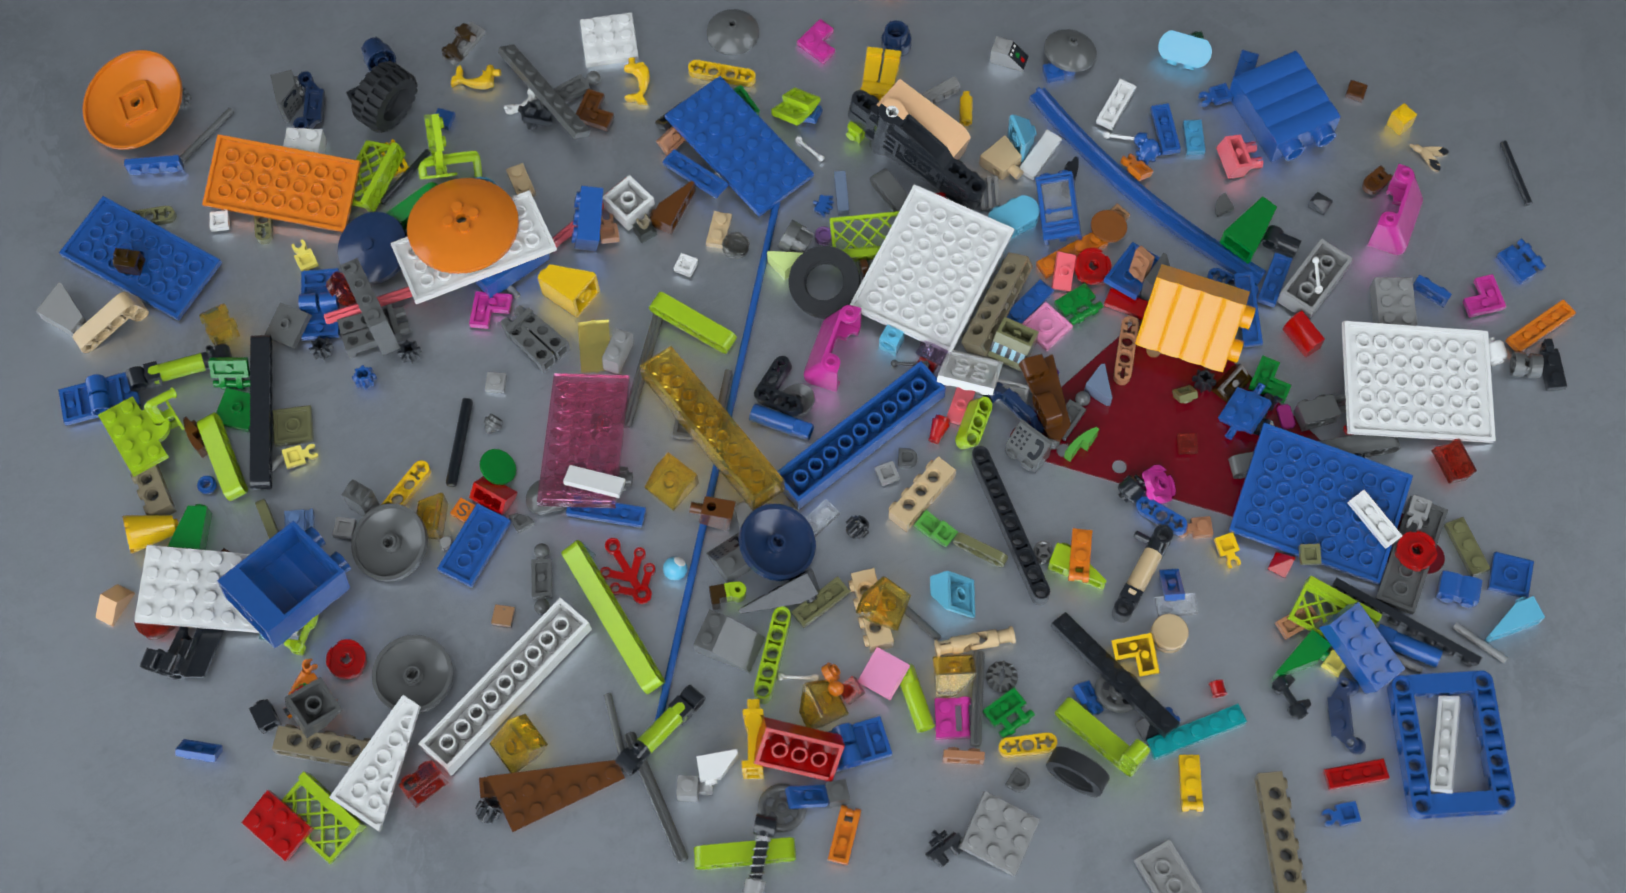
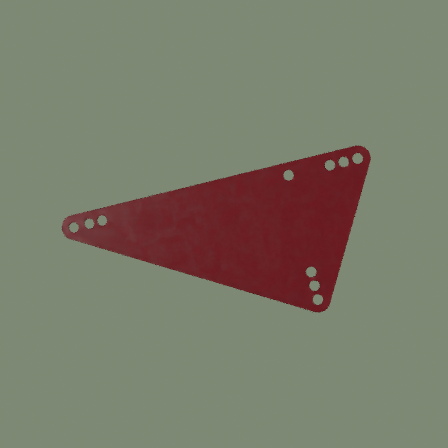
M1138 319V322H1139L1138 333H1139V330H1140V327H1141V323H1142V320H1140V319ZM1132 325L1128 328L1127 333L1131 332ZM1117 337L1061 387L1065 404L1069 400L1076 402V394L1085 390L1088 380L1101 364H1105L1112 401L1110 406H1105L1090 396L1089 404L1082 406L1086 409L1085 414L1067 440L1064 441L1062 439L1060 441V445L1066 444L1069 446L1084 432L1097 427L1099 429L1098 435L1087 451L1080 447L1070 462L1057 453V449L1050 451L1049 458L1045 462L1119 484L1130 474L1133 476L1137 474L1144 481L1142 473L1154 465H1160L1166 469L1164 473L1167 476L1171 475L1176 488V493L1172 496L1173 500L1233 517L1245 478H1233L1228 459L1234 455L1254 452L1259 436L1245 431H1237L1232 440L1226 438L1225 434L1230 426L1220 422L1218 417L1227 403L1213 393L1212 390L1211 392L1206 390L1201 393L1200 390L1195 388L1198 398L1192 399L1189 403H1180L1173 397L1172 390L1188 385L1194 387L1196 382L1192 381L1193 376L1196 375L1198 369L1203 371L1206 367L1160 353L1157 357H1151L1147 354V348L1136 345L1130 381L1126 385H1119L1113 379L1119 337ZM1128 338L1122 340L1126 346L1133 344ZM1127 355L1120 356L1122 362L1127 363L1130 361ZM1227 360L1223 372L1207 369L1211 373H1215L1213 379L1218 382L1236 363ZM1122 368L1120 378L1122 379L1125 377V368ZM1252 379L1243 388L1244 390L1252 391L1248 389ZM1278 403L1272 411H1268L1266 419L1272 420L1275 427L1284 429L1281 427L1276 410L1281 405ZM1294 415L1295 426L1284 429L1315 441H1321L1310 430L1302 432ZM1044 431L1042 434H1043L1045 437H1047V434H1046V432ZM1115 461H1123L1127 467L1126 471L1123 473L1115 472L1112 468ZM1403 513L1401 514V517H1400V521H1399L1397 530L1399 529V526H1400V523H1401V520H1402V517H1403ZM1439 545L1436 546L1437 557L1429 567L1428 574L1438 572L1444 565L1445 555Z

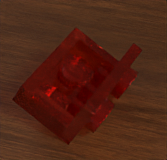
M1459 438L1450 444L1437 446L1431 450L1449 484L1465 481L1477 472Z

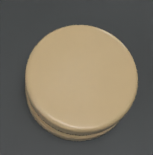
M1174 614L1159 616L1150 629L1155 648L1163 653L1179 651L1185 645L1189 635L1188 626L1185 621Z

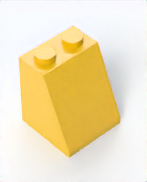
M549 264L538 275L542 295L576 318L600 292L597 276L594 272Z

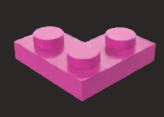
M819 19L797 41V45L819 62L825 64L835 54V49L825 42L834 32V29L822 19Z
M1493 274L1475 278L1473 282L1479 295L1464 298L1462 301L1469 318L1501 311L1506 308Z
M476 291L469 321L470 327L489 329L492 313L510 314L513 295L496 293L493 295V298H489L485 292Z

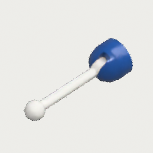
M1106 131L1103 136L1106 139L1112 137L1134 140V143L1138 146L1139 143L1142 144L1147 133L1140 132L1132 137L1110 134Z

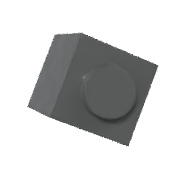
M846 779L825 783L830 808L850 804Z

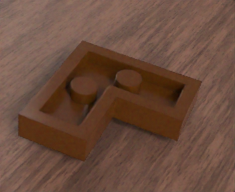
M587 89L576 111V115L584 124L608 131L614 119V113L600 109L605 98L604 93Z

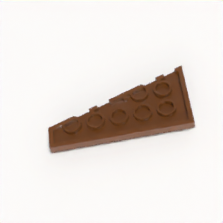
M615 760L487 776L512 832L625 779L620 766L615 763Z

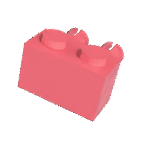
M1241 134L1225 136L1216 147L1228 179L1244 177L1250 169L1263 167L1262 157L1250 158L1249 153L1257 151V145H1253L1256 142L1244 143Z

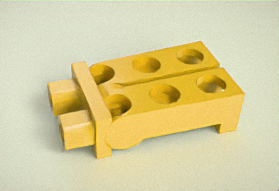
M867 47L861 90L874 95L880 101L896 83L901 63V51L885 49L879 82L883 49Z
M747 699V709H743L744 726L748 736V760H742L743 779H764V766L754 764L757 735L764 717V710L760 709L759 699Z

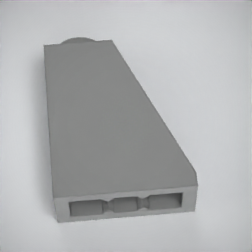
M58 282L36 310L44 321L72 337L87 322L68 291L60 282Z

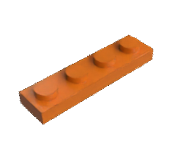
M1091 232L1083 236L1081 240L1078 239L1036 261V266L1045 279H1047L1054 273L1057 252L1073 254L1077 257L1086 248L1094 247L1101 250L1107 247L1109 242L1098 239Z
M1563 299L1509 336L1505 342L1515 352H1523L1572 318L1576 312Z

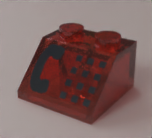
M431 759L429 762L425 761L420 764L418 770L412 775L408 774L403 777L398 786L414 807L417 808L449 782Z

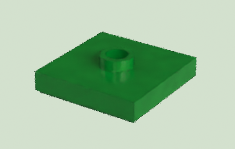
M230 388L225 389L216 411L224 426L250 432V393Z

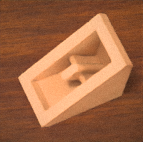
M119 584L101 593L96 618L113 627L135 593Z

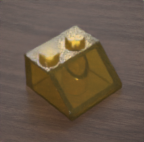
M668 452L655 466L645 485V489L674 511L699 484L698 475Z
M526 714L508 719L490 742L491 747L510 773L519 772L538 758L548 746Z

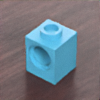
M887 324L879 338V349L896 356L904 342V332Z

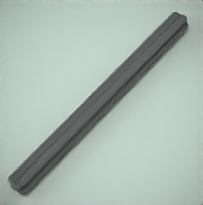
M654 313L621 421L622 426L627 428L632 426L663 320Z
M629 732L624 735L628 747L638 739L635 732ZM646 759L638 770L676 861L678 863L684 862L688 859L687 852Z

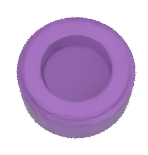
M822 226L815 231V241L819 245L825 246L832 242L830 228Z

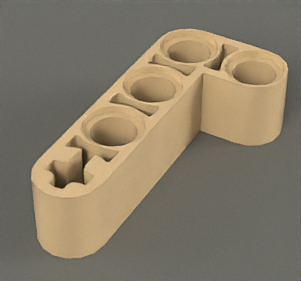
M121 292L73 334V339L83 353H89L128 319L141 321L148 316L149 311L139 297L129 292Z

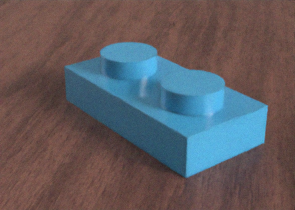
M1183 120L1186 155H1204L1205 143L1202 120Z

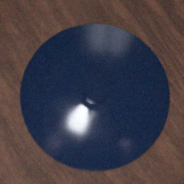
M383 212L362 214L353 219L340 236L337 249L339 263L342 265L358 258L370 284L385 282L401 269L390 243L408 237L403 225L389 214Z
M766 504L758 507L744 520L739 532V547L745 562L755 573L773 581L793 579L802 574L813 561L816 551L813 529L801 513L789 506Z

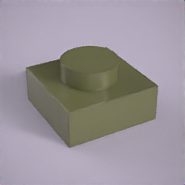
M1191 385L1172 390L1173 397L1180 403H1189L1192 399L1198 398L1197 390Z
M1300 544L1298 546L1300 565H1320L1322 563L1320 544Z

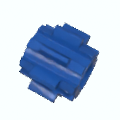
M362 365L361 368L354 369L356 373H354L352 379L356 382L357 388L363 387L367 390L368 387L374 386L373 382H375L377 376L373 373L372 367L365 368Z

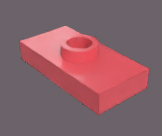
M1057 252L1052 289L1065 292L1071 291L1076 255Z
M960 387L956 388L946 416L950 419L949 423L960 426L968 403L974 399L975 391L963 390Z

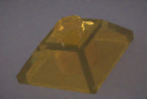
M882 577L862 594L856 613L869 622L898 631L911 595L887 577Z
M972 655L933 656L936 697L949 698L957 696L976 678Z
M827 680L805 682L803 684L799 713L806 727L821 728L849 714L841 696L835 697L828 692L829 682Z

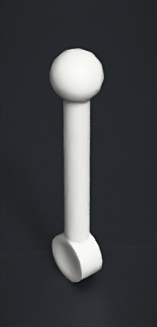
M796 137V144H801L817 157L818 161L822 162L824 160L823 155H819L805 144L801 137Z
M1314 257L1312 262L1315 265L1317 285L1315 292L1320 294L1323 291V287L1320 286L1318 267L1320 259Z
M779 673L777 678L781 681L784 679H803L818 682L819 675L803 676Z

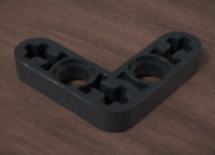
M779 356L773 361L756 387L754 397L761 405L790 416H798L803 412V405L800 399L778 390L792 369V364L788 357ZM777 377L776 382L768 383L770 378ZM777 398H783L781 403L774 404Z

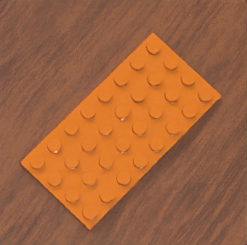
M218 134L202 205L343 232L348 225L361 162Z

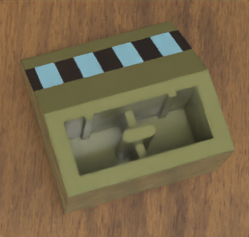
M1004 317L987 357L1001 361L1003 364L1022 372L1019 362L1030 356L1037 343L1039 331Z

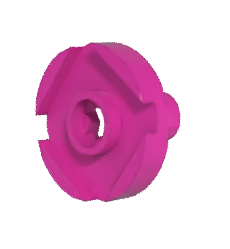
M1154 465L1142 473L1147 489L1146 495L1150 500L1165 504L1171 501L1172 496L1175 495V484L1171 475L1167 476L1164 473L1166 471L1164 467Z

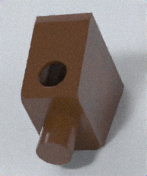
M705 496L703 504L691 501L689 513L700 515V524L728 531L736 501Z

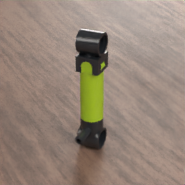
M218 344L214 347L208 345L205 348V352L159 364L153 361L143 364V367H131L125 372L129 389L132 392H141L149 386L150 389L164 385L163 382L210 370L208 360L210 358L232 357L230 347L227 344Z
M691 684L688 685L668 705V709L630 747H626L618 755L615 763L630 776L635 774L655 749L680 724L683 725L692 716V713L696 712L703 705L706 697Z

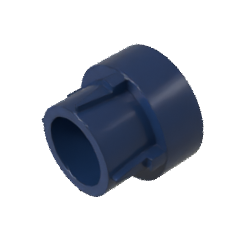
M896 20L890 21L885 26V31L881 37L884 52L885 49L901 51L902 57L910 51L911 34L908 25Z
M376 36L366 40L361 47L364 62L370 71L381 62L392 61L396 63V55L391 47Z

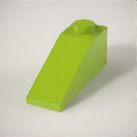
M1057 542L1048 565V570L1068 577L1070 544ZM1090 564L1089 582L1085 584L1103 590L1107 580ZM1075 568V572H1083V569Z

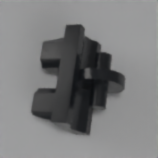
M528 101L525 106H519L517 109L521 113L523 123L527 124V128L530 130H534L536 126L540 125L551 126L553 123L551 119L552 113L544 105H542L541 109H538L536 103Z
M936 830L932 831L933 839L928 843L933 848L925 853V855L939 867H943L949 862L944 853L950 848L954 855L964 851L959 848L962 836L955 832L947 836L948 833L945 830L940 834Z

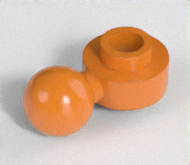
M827 663L821 667V671L829 682L828 692L832 696H840L844 691L843 684L838 681L840 679V670L837 665Z

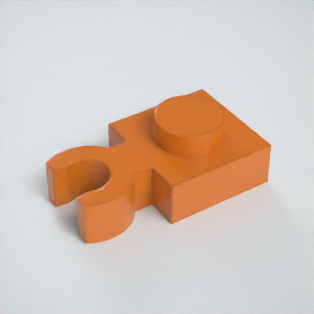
M1130 153L1127 158L1125 156L1122 157L1121 164L1128 167L1127 171L1138 181L1152 176L1153 170L1142 160L1137 161L1133 154Z

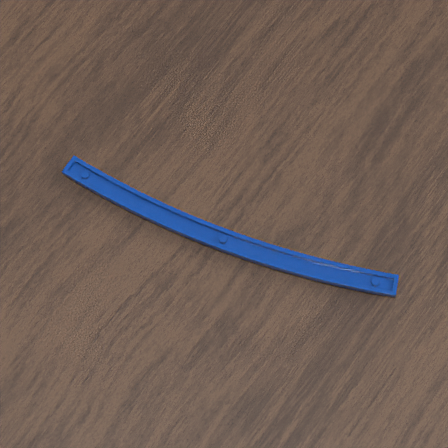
M1040 87L1036 88V93L1030 95L1031 102L1057 132L1100 175L1132 203L1183 242L1232 274L1253 271L1254 284L1256 286L1259 285L1267 272L1253 262L1247 264L1219 243L1218 240L1195 226L1150 192L1095 143L1045 87L1042 89Z

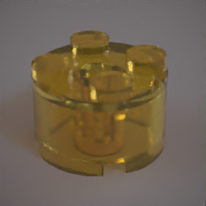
M224 303L199 314L200 321L204 324L205 331L214 346L226 344L240 336L237 330V323L233 317H229V311Z

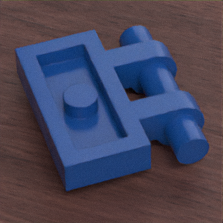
M1520 239L1517 242L1520 249L1517 250L1514 245H1511L1498 253L1496 257L1518 283L1522 284L1536 274L1535 266L1542 271L1546 268V265L1542 262L1541 256H1537L1532 250V246L1523 239ZM1526 254L1531 261L1528 262L1522 255Z

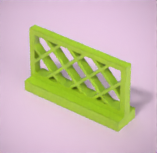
M366 140L356 158L361 163L367 162L366 166L360 168L359 180L356 184V187L362 185L363 189L355 192L352 206L365 208L368 212L376 211L406 155L398 143L392 142L389 145ZM370 147H375V151L367 154ZM388 150L385 156L381 157L380 153ZM378 155L379 159L370 163L369 159ZM380 164L377 171L373 172L372 168ZM370 170L371 174L362 178L361 174ZM371 180L370 184L365 187L364 183ZM363 195L361 201H357L356 198Z
M900 211L829 218L832 247H836V242L841 238L848 245L845 249L840 250L847 253L854 262L860 259L874 260L881 245L876 246L871 241L876 235L885 240L886 237L879 231L884 225L891 228L892 225L888 223V220L891 217H897ZM878 218L883 222L877 230L869 224L872 219ZM856 220H860L865 224L859 232L851 226ZM835 222H842L846 225L841 233L834 229ZM866 227L875 232L869 240L861 234ZM848 228L856 233L851 242L843 236ZM858 236L867 242L860 248L853 244Z
M1310 576L1305 580L1303 588L1287 619L1309 631L1313 629L1326 639L1322 631L1315 628L1313 620L1322 618L1323 623H1325L1327 616L1337 614L1347 605L1357 603L1358 601ZM1306 591L1314 595L1316 602L1306 603L1304 598ZM1328 602L1331 604L1334 612L1324 614L1321 603ZM1360 603L1376 626L1382 614ZM1317 605L1320 615L1311 617L1308 607ZM1304 608L1307 619L1301 620L1294 615L1298 609Z
M303 771L298 777V782L284 796L282 801L284 803H293V810L296 813L297 802H306L307 813L298 815L307 816V823L310 825L312 815H321V826L313 827V830L321 829V841L314 842L311 839V833L305 841L329 864H332L359 832L362 833L367 826L357 816L329 798L332 793L312 774ZM301 786L306 789V799H297V791ZM318 800L321 803V812L311 813V801ZM325 814H333L335 816V825L325 826ZM347 827L351 831L346 839H339V828ZM335 828V840L325 841V829ZM326 843H335V852L331 856L325 853Z

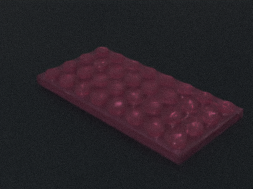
M554 373L537 497L538 506L616 508V497L565 485L563 480L570 465L619 477L630 382L629 376Z

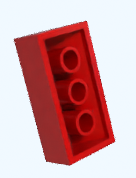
M763 717L757 735L754 764L832 782L845 745L842 736L839 734Z

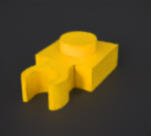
M1231 532L1213 539L1220 558L1226 556V565L1229 569L1232 568L1231 560H1235L1237 566L1241 565L1240 559L1235 555V552L1240 551L1234 533Z

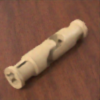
M1009 626L1008 629H991L969 635L953 636L942 641L936 639L934 640L936 656L940 657L948 653L959 654L970 650L998 647L999 644L1011 642L1014 644L1016 639L1013 627ZM980 638H983V639L986 640V641H985L984 643H982V644H980V642H979Z

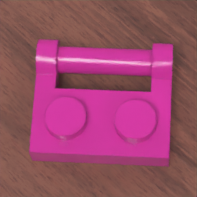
M935 698L936 740L970 739L969 705H971V698ZM955 706H961L962 731H956Z

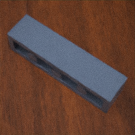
M834 171L838 217L849 216L846 172Z

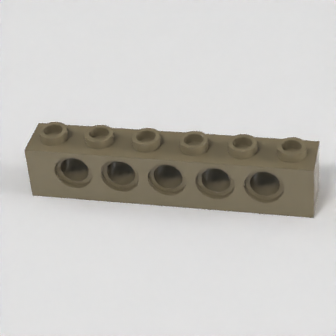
M1008 252L1006 258L1003 259L998 273L995 274L990 288L986 291L985 298L978 306L975 317L971 320L967 332L962 337L961 343L966 352L984 357L987 356L1002 320L1008 316L1033 268L1028 256Z
M158 464L135 477L132 473L130 474L134 484H138L139 489L136 491L141 501L144 500L145 502L143 509L146 515H171L177 512ZM158 495L155 500H152L154 496Z
M286 724L285 727L278 726L272 750L279 755L351 767L371 739L364 738L363 740H358L355 736L348 734L341 737L336 736L337 734L331 731L317 732L306 738L301 729H297V726ZM302 738L298 745H293L295 739ZM317 741H321V745L318 748L314 749V743ZM335 745H341L339 751L332 752ZM361 748L359 754L352 755L354 749Z
M1282 771L1258 773L1254 781L1274 892L1305 893L1307 892V884L1301 875L1303 863L1301 858L1298 859L1297 853L1299 842L1294 837L1293 832L1295 830V820L1290 815L1292 804L1290 797H1287L1286 789H1288L1287 778L1283 777ZM1269 791L1277 792L1278 799L1272 798ZM1273 811H1279L1282 814V819L1275 818ZM1277 831H1282L1286 835V839L1278 838ZM1280 852H1287L1290 860H1284ZM1284 872L1291 873L1293 881H1288L1284 876Z

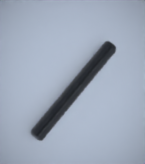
M463 398L446 478V485L449 487L457 485L473 401L470 398Z

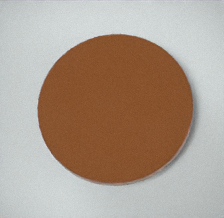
M1102 210L1093 216L1091 230L1098 239L1113 243L1120 241L1125 236L1127 223L1119 213L1112 210Z

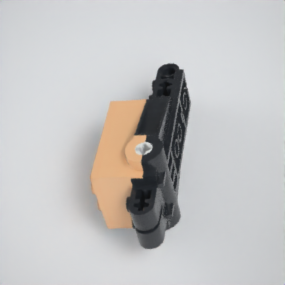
M901 79L894 84L880 101L874 95H870L864 90H857L853 93L848 110V118L865 131L864 136L870 140L869 146L874 154L888 157L927 184H930L939 192L945 193L946 197L955 203L969 209H975L979 206L986 190V183L977 172L971 171L959 160L965 153L971 138L963 125Z

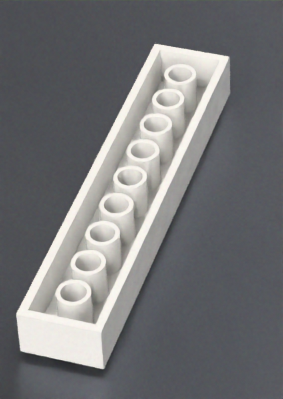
M559 598L420 741L419 745L422 750L452 776L592 630L589 622L562 598Z

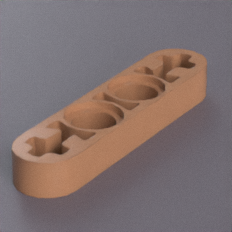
M1133 316L1125 317L1121 324L1113 375L1114 381L1119 385H1126L1130 381L1132 374L1135 342L1139 327L1138 320ZM1128 323H1132L1130 333H1127ZM1128 338L1133 344L1126 346L1122 340ZM1127 355L1130 361L1124 363L1120 360V356ZM1122 368H1125L1124 379L1120 378Z

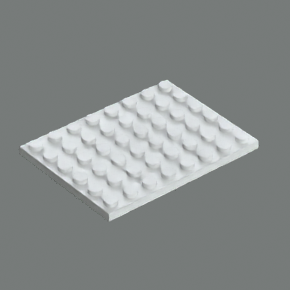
M914 184L850 305L860 307L861 314L886 326L888 324L903 331L904 334L951 355L1015 229Z
M1354 321L1342 322L1347 434L1485 443L1496 441L1488 331Z

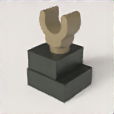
M644 214L642 220L637 218L636 223L633 224V232L641 243L657 235V231L647 214Z

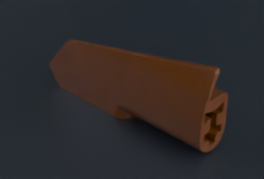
M1042 354L1027 357L1019 362V367L1033 395L1032 402L1048 438L1060 442L1070 428L1071 423L1054 356L1051 354L1044 358Z

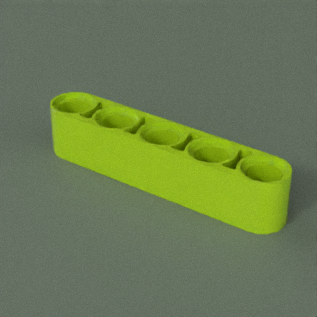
M658 292L649 306V310L655 315L721 353L727 354L737 339V336L732 331L664 292Z
M213 412L198 420L199 432L226 499L231 502L248 493L247 484L219 415Z
M784 606L777 607L773 612L754 685V697L759 699L760 704H766L772 699L791 625V613ZM779 615H785L787 619L784 621H779L777 617ZM779 633L782 635V638L776 640L772 636ZM770 652L778 654L775 658H769L767 655ZM767 670L773 672V675L770 677H765L762 674ZM765 689L768 691V694L760 696L758 691Z
M794 838L771 839L768 844L770 848L767 849L768 857L765 860L766 864L796 860ZM753 840L694 847L695 869L707 870L750 866L753 862L751 857L754 856L753 848H755L756 842Z

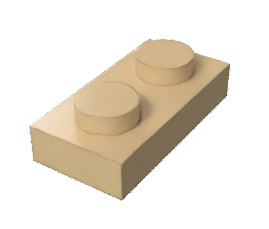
M523 163L506 169L516 195L530 190L532 197L536 196Z
M714 211L706 246L720 249L725 248L732 214Z

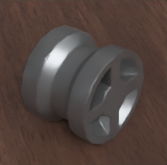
M1040 541L1034 546L1033 551L1039 564L1044 565L1050 562L1053 547L1049 542Z

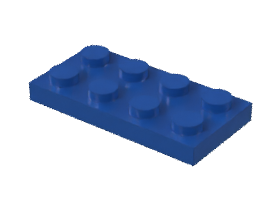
M476 504L437 570L472 588L512 523L511 520L484 506Z

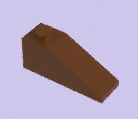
M690 181L661 201L656 209L652 210L650 219L654 228L671 235L673 234L696 192L695 182Z

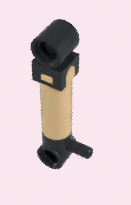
M1167 525L1157 526L1151 537L1138 530L1135 532L1134 538L1147 545L1119 594L1118 600L1114 604L1112 616L1117 622L1124 623L1131 618L1133 610L1136 609L1170 545L1173 531ZM1157 535H1164L1167 539L1161 540ZM1123 607L1127 609L1128 612L1121 613L1118 610V608Z

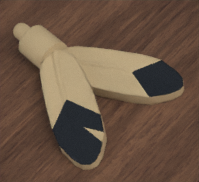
M1418 144L1409 145L1413 148V151L1420 153L1427 165L1436 172H1439L1441 167L1435 157H1442L1449 153L1448 149L1444 147H1422Z

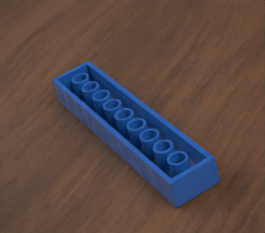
M920 361L773 474L774 483L793 505L800 510L943 399L946 387L942 383L937 382V377Z

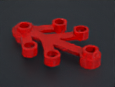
M609 538L605 542L606 552L615 557L623 572L603 567L600 570L605 580L613 578L631 583L633 588L620 586L617 582L610 585L611 591L613 587H619L618 591H612L614 596L619 594L632 596L638 604L648 603L652 598L649 583L651 576L656 572L654 564L647 563L644 565V576L640 584L637 576L641 562L646 557L644 548L638 547L634 550L635 557L630 568L620 551L621 544L619 540ZM611 546H617L615 550H610ZM639 551L643 552L642 556H637L636 554ZM648 567L653 568L651 572L646 571ZM609 571V574L604 576L603 572ZM642 592L646 594L643 598L639 597V594Z

